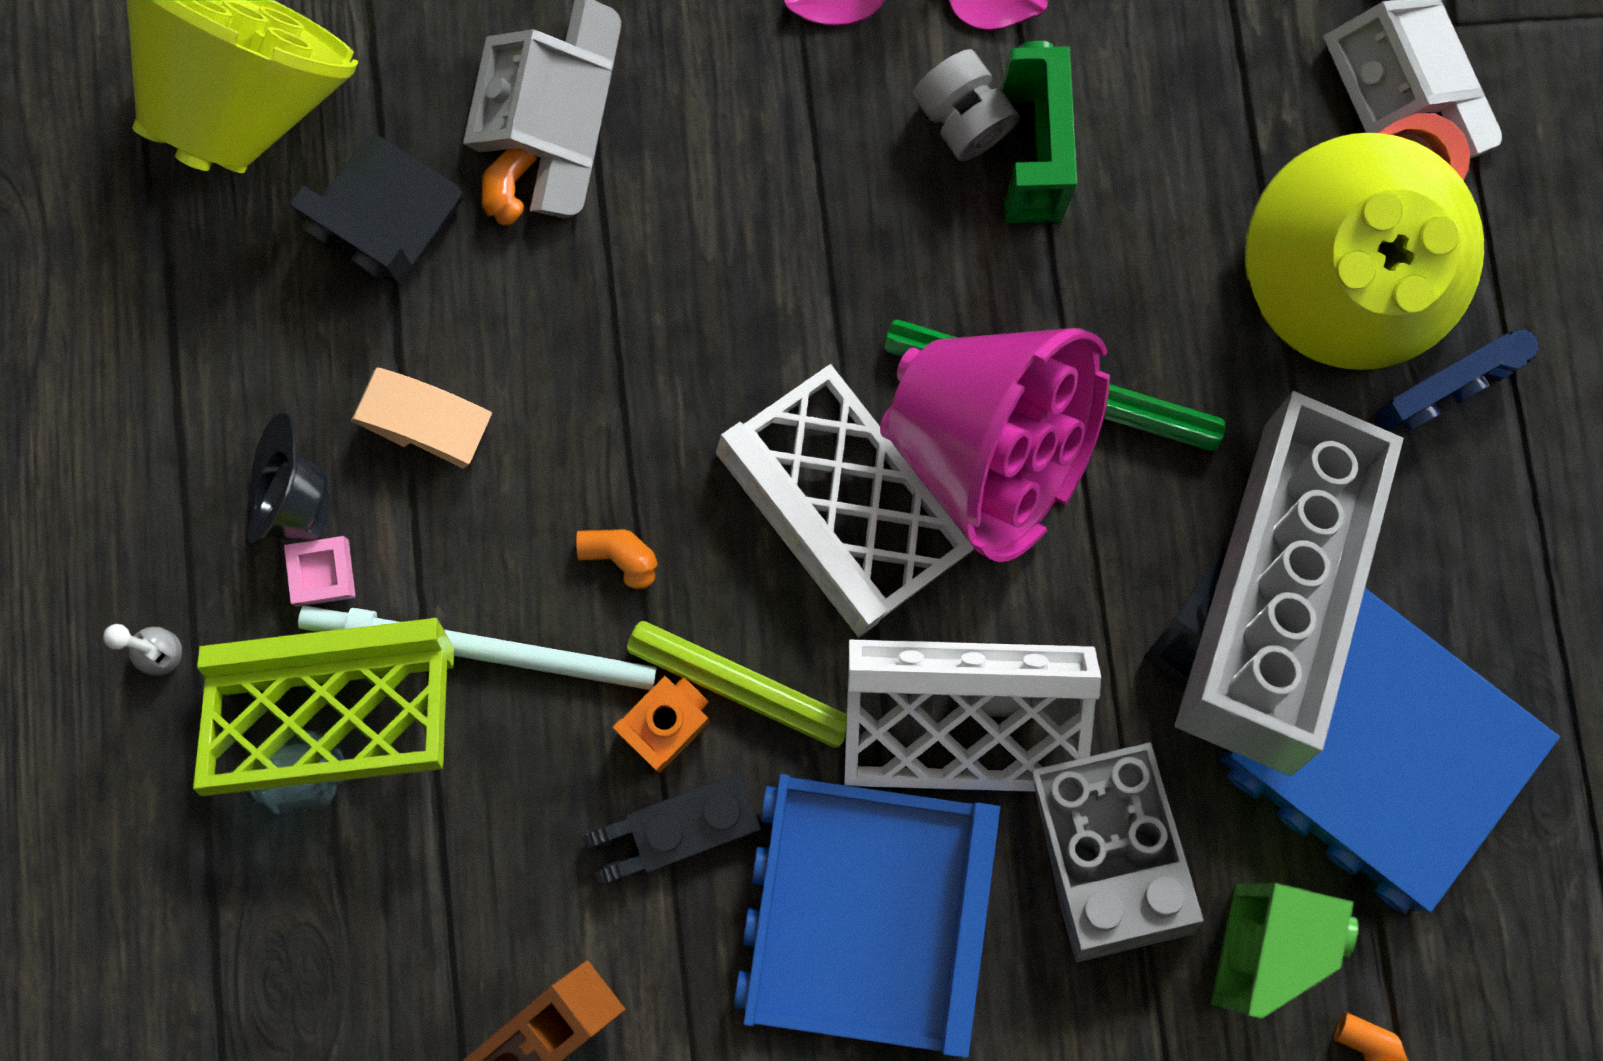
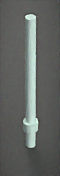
M303 605L299 614L298 627L299 629L323 632L397 623V621L377 618V612L358 608H351L346 613ZM444 630L454 646V656L651 690L655 685L657 667Z

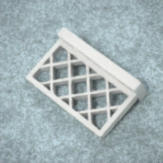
M831 364L745 424L739 422L721 434L715 452L858 638L877 625L883 617L974 550V547L904 460L892 442L882 437L878 423ZM826 385L841 404L839 421L806 416L808 397ZM800 404L798 415L787 413ZM848 414L856 424L847 423ZM771 423L796 426L793 454L769 450L757 433ZM804 428L837 433L834 461L801 455ZM845 435L863 437L870 440L877 449L875 467L842 462ZM884 459L892 470L883 469ZM781 464L791 465L790 475ZM799 467L832 472L829 500L811 498L804 495L797 486ZM841 474L873 479L870 507L837 502ZM882 480L902 483L913 495L911 514L879 509ZM921 506L929 516L920 515ZM817 510L827 512L826 522ZM836 513L868 518L865 547L843 544L833 532ZM877 520L909 525L906 553L874 549ZM918 526L940 530L954 549L940 559L915 555ZM853 557L864 558L863 568L860 567ZM872 560L905 565L902 587L886 599L870 579ZM914 566L927 568L913 578Z
M849 640L844 785L1035 791L1032 770L1043 768L1038 761L1060 744L1075 760L1090 757L1095 700L1099 699L1101 674L1095 647ZM861 692L888 693L898 705L876 721L860 706ZM933 694L950 695L960 706L939 723L919 706ZM994 696H1010L1021 706L1020 709L999 725L980 707ZM1056 698L1080 699L1079 712L1060 727L1042 710ZM910 714L927 732L905 748L887 730ZM971 715L989 733L966 750L948 732ZM1033 717L1049 735L1029 751H1025L1010 734ZM859 723L867 729L861 735H859ZM1077 732V740L1075 742L1071 736ZM876 739L896 756L883 767L857 766L858 753ZM937 741L956 757L943 769L927 768L917 759L920 754ZM998 743L1003 745L1017 759L1004 770H987L977 760Z

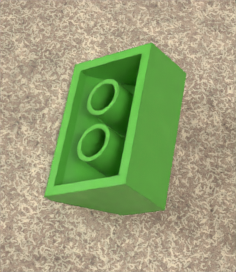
M1276 883L1235 884L1211 1005L1263 1018L1340 969L1343 956L1349 957L1351 955L1357 938L1358 922L1356 918L1351 917L1353 902Z

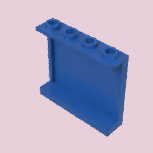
M1365 588L1323 751L1292 776L1232 751L1224 753L1219 761L1231 769L1227 778L1236 787L1253 798H1257L1261 793L1277 805L1280 809L1277 811L1276 816L1286 826L1304 837L1311 832L1329 847L1325 851V855L1332 862L1352 875H1356L1360 870L1377 883L1378 887L1374 893L1387 905L1402 914H1406L1409 909L1413 912L1431 913L1560 736Z
M780 774L778 788L766 786L761 823L773 824L769 849L757 847L752 884L764 885L761 909H748L743 946L755 947L752 971H739L734 1008L746 1010L744 1025H768L941 1051L946 1055L968 1058L1001 806L955 802L791 778L789 775Z

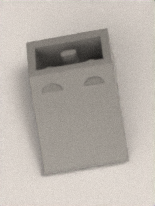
M1151 742L1032 770L1031 773L1059 904L1075 962L1195 934L1204 920Z

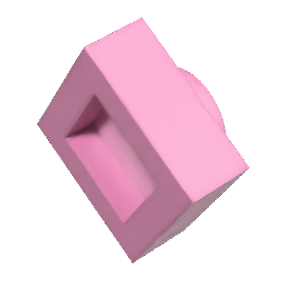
M340 536L284 545L292 605L300 607L356 598L349 540L346 537Z

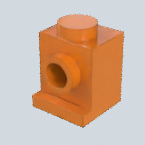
M664 676L613 728L657 772L661 773L710 723L709 718L701 711L709 702L684 677L674 685ZM665 707L673 709L677 715L675 725L668 730L657 728L654 724L655 713Z

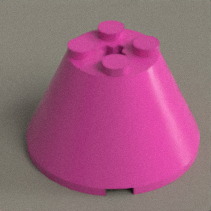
M1070 328L939 339L931 342L922 350L914 347L910 348L903 355L897 369V378L900 383L892 406L882 418L880 434L892 442L897 451L979 554L996 562H1006L1017 558L1029 550L1047 532V528L1040 525V522L1047 515L1055 501L1064 505L1068 503L1090 460L1106 411L1110 375L1100 371L1099 355L1105 356L1107 354L1106 346L1097 335L1083 329Z

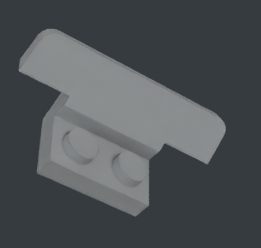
M574 0L565 42L534 29L486 37L463 144L479 153L520 148L531 155L540 157L530 211L561 218H571L582 210L585 203L621 29V19L614 9L595 0Z
M1441 0L1383 1L1323 36L1366 133H1379L1395 121L1415 113H1436L1441 111L1444 118L1451 120L1464 133L1470 149V159L1488 153L1501 143L1502 133Z

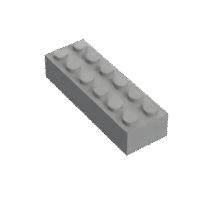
M1295 391L1291 392L1268 420L1263 429L1174 727L1289 776L1294 775L1323 751L1403 437Z

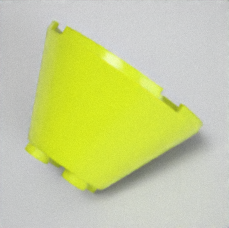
M126 0L136 119L132 129L149 140L160 143L166 142L178 148L175 157L180 162L199 170L209 171L212 162L231 171L245 173L249 164L354 74L358 65V61L354 59L350 62L354 52L344 42L315 22L274 0Z
M1359 133L1337 137L1322 142L1293 158L1275 175L1258 200L1249 223L1245 245L1247 279L1250 281L1254 297L1261 310V315L1276 335L1287 345L1315 361L1334 367L1356 370L1379 369L1408 361L1427 351L1443 339L1458 323L1472 301L1479 284L1484 258V235L1481 218L1472 194L1462 178L1444 159L1430 149L1399 136L1381 133Z

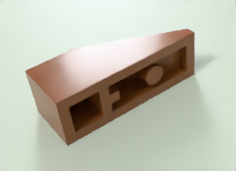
M587 960L549 987L463 1061H563L622 1013L625 1008Z

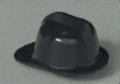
M278 413L269 421L256 448L251 474V516L247 531L248 543L257 544L266 535L291 540L299 538L317 540L324 531L329 508L327 477L322 469L296 451L294 422L289 414Z

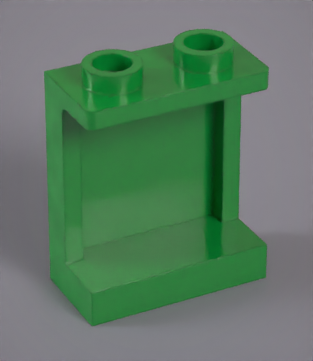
M1030 41L1020 45L1018 48L1009 50L1000 89L1011 103H1031L1033 105L1036 162L1015 163L1004 200L1005 224L1062 222L1077 186L1070 46L1054 47L1052 43L1047 41Z

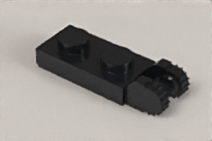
M739 772L627 814V820L606 826L586 834L582 838L588 850L591 848L600 849L611 845L615 840L630 834L634 836L640 856L623 862L618 860L603 866L600 871L595 873L599 886L642 870L650 873L761 830V827Z

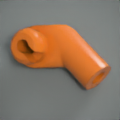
M624 529L577 531L578 560L611 559L624 571V583L630 588L643 589L649 587L656 578L654 568L658 565L655 554L631 531Z

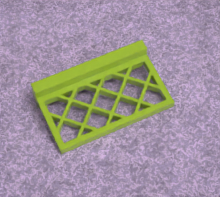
M422 619L200 646L197 668L205 677L193 789L200 796L443 769L447 669L453 668L454 646L438 619ZM429 671V685L411 703H408L393 690L410 673ZM350 680H368L374 687L350 711L334 698ZM291 687H309L314 694L292 716L288 717L274 705ZM248 692L256 700L231 724H228L221 717L223 695ZM387 696L403 711L377 735L362 720ZM328 704L342 718L317 742L302 727L322 707ZM428 708L426 718L422 713ZM268 710L283 724L256 749L242 734ZM416 721L427 730L426 751L399 754L390 744ZM219 727H221V728L223 729V731H222L220 734H219ZM354 728L371 741L354 759L338 761L329 753ZM294 735H297L311 748L293 766L278 768L269 760ZM235 741L251 754L233 773L215 775L216 759ZM382 752L386 754L384 756H379Z

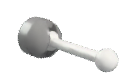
M114 624L109 626L104 632L105 644L111 649L129 648V658L132 664L143 673L152 676L166 675L173 671L181 660L182 646L175 634L164 628L148 627L131 636L126 627ZM164 653L165 657L158 663L156 659Z

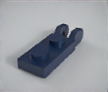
M1518 328L1516 331L1512 330L1510 333L1503 335L1393 398L1376 411L1374 417L1381 428L1386 431H1391L1404 423L1407 430L1411 432L1441 414L1436 407V404L1453 395L1457 403L1460 404L1489 387L1490 384L1486 378L1501 381L1532 361L1537 356L1536 352L1540 350L1538 349L1540 343L1536 340L1537 336L1535 337L1532 334L1533 332H1528L1527 329L1520 330Z

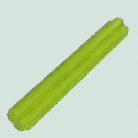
M640 621L633 629L627 644V650L630 654L682 678L684 677L688 681L833 748H839L844 742L847 714L646 621Z

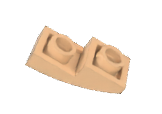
M377 367L369 380L351 421L403 447L412 443L464 469L473 458L492 412L432 385Z

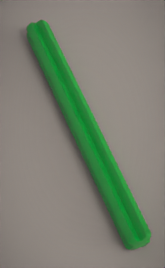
M897 319L893 320L889 327L885 340V350L903 357L910 348L914 347L922 350L935 340L957 337ZM1111 384L1109 386L1104 419L1208 451H1214L1220 445L1225 431V421L1222 418Z

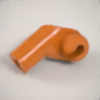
M520 148L505 150L485 170L482 177V207L488 216L493 215L500 225L512 224L523 213V203L514 196L515 181L537 160L536 156Z
M1347 1012L1342 1014L1335 1028L1334 1041L1363 1053L1365 1061H1408L1402 1042L1396 1034Z

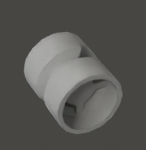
M972 49L963 50L938 64L922 78L913 91V97L930 121L934 123L943 122L940 135L960 161L970 160L994 146L1016 126L1020 119V114L1005 93L999 88L990 89L989 86L993 76Z

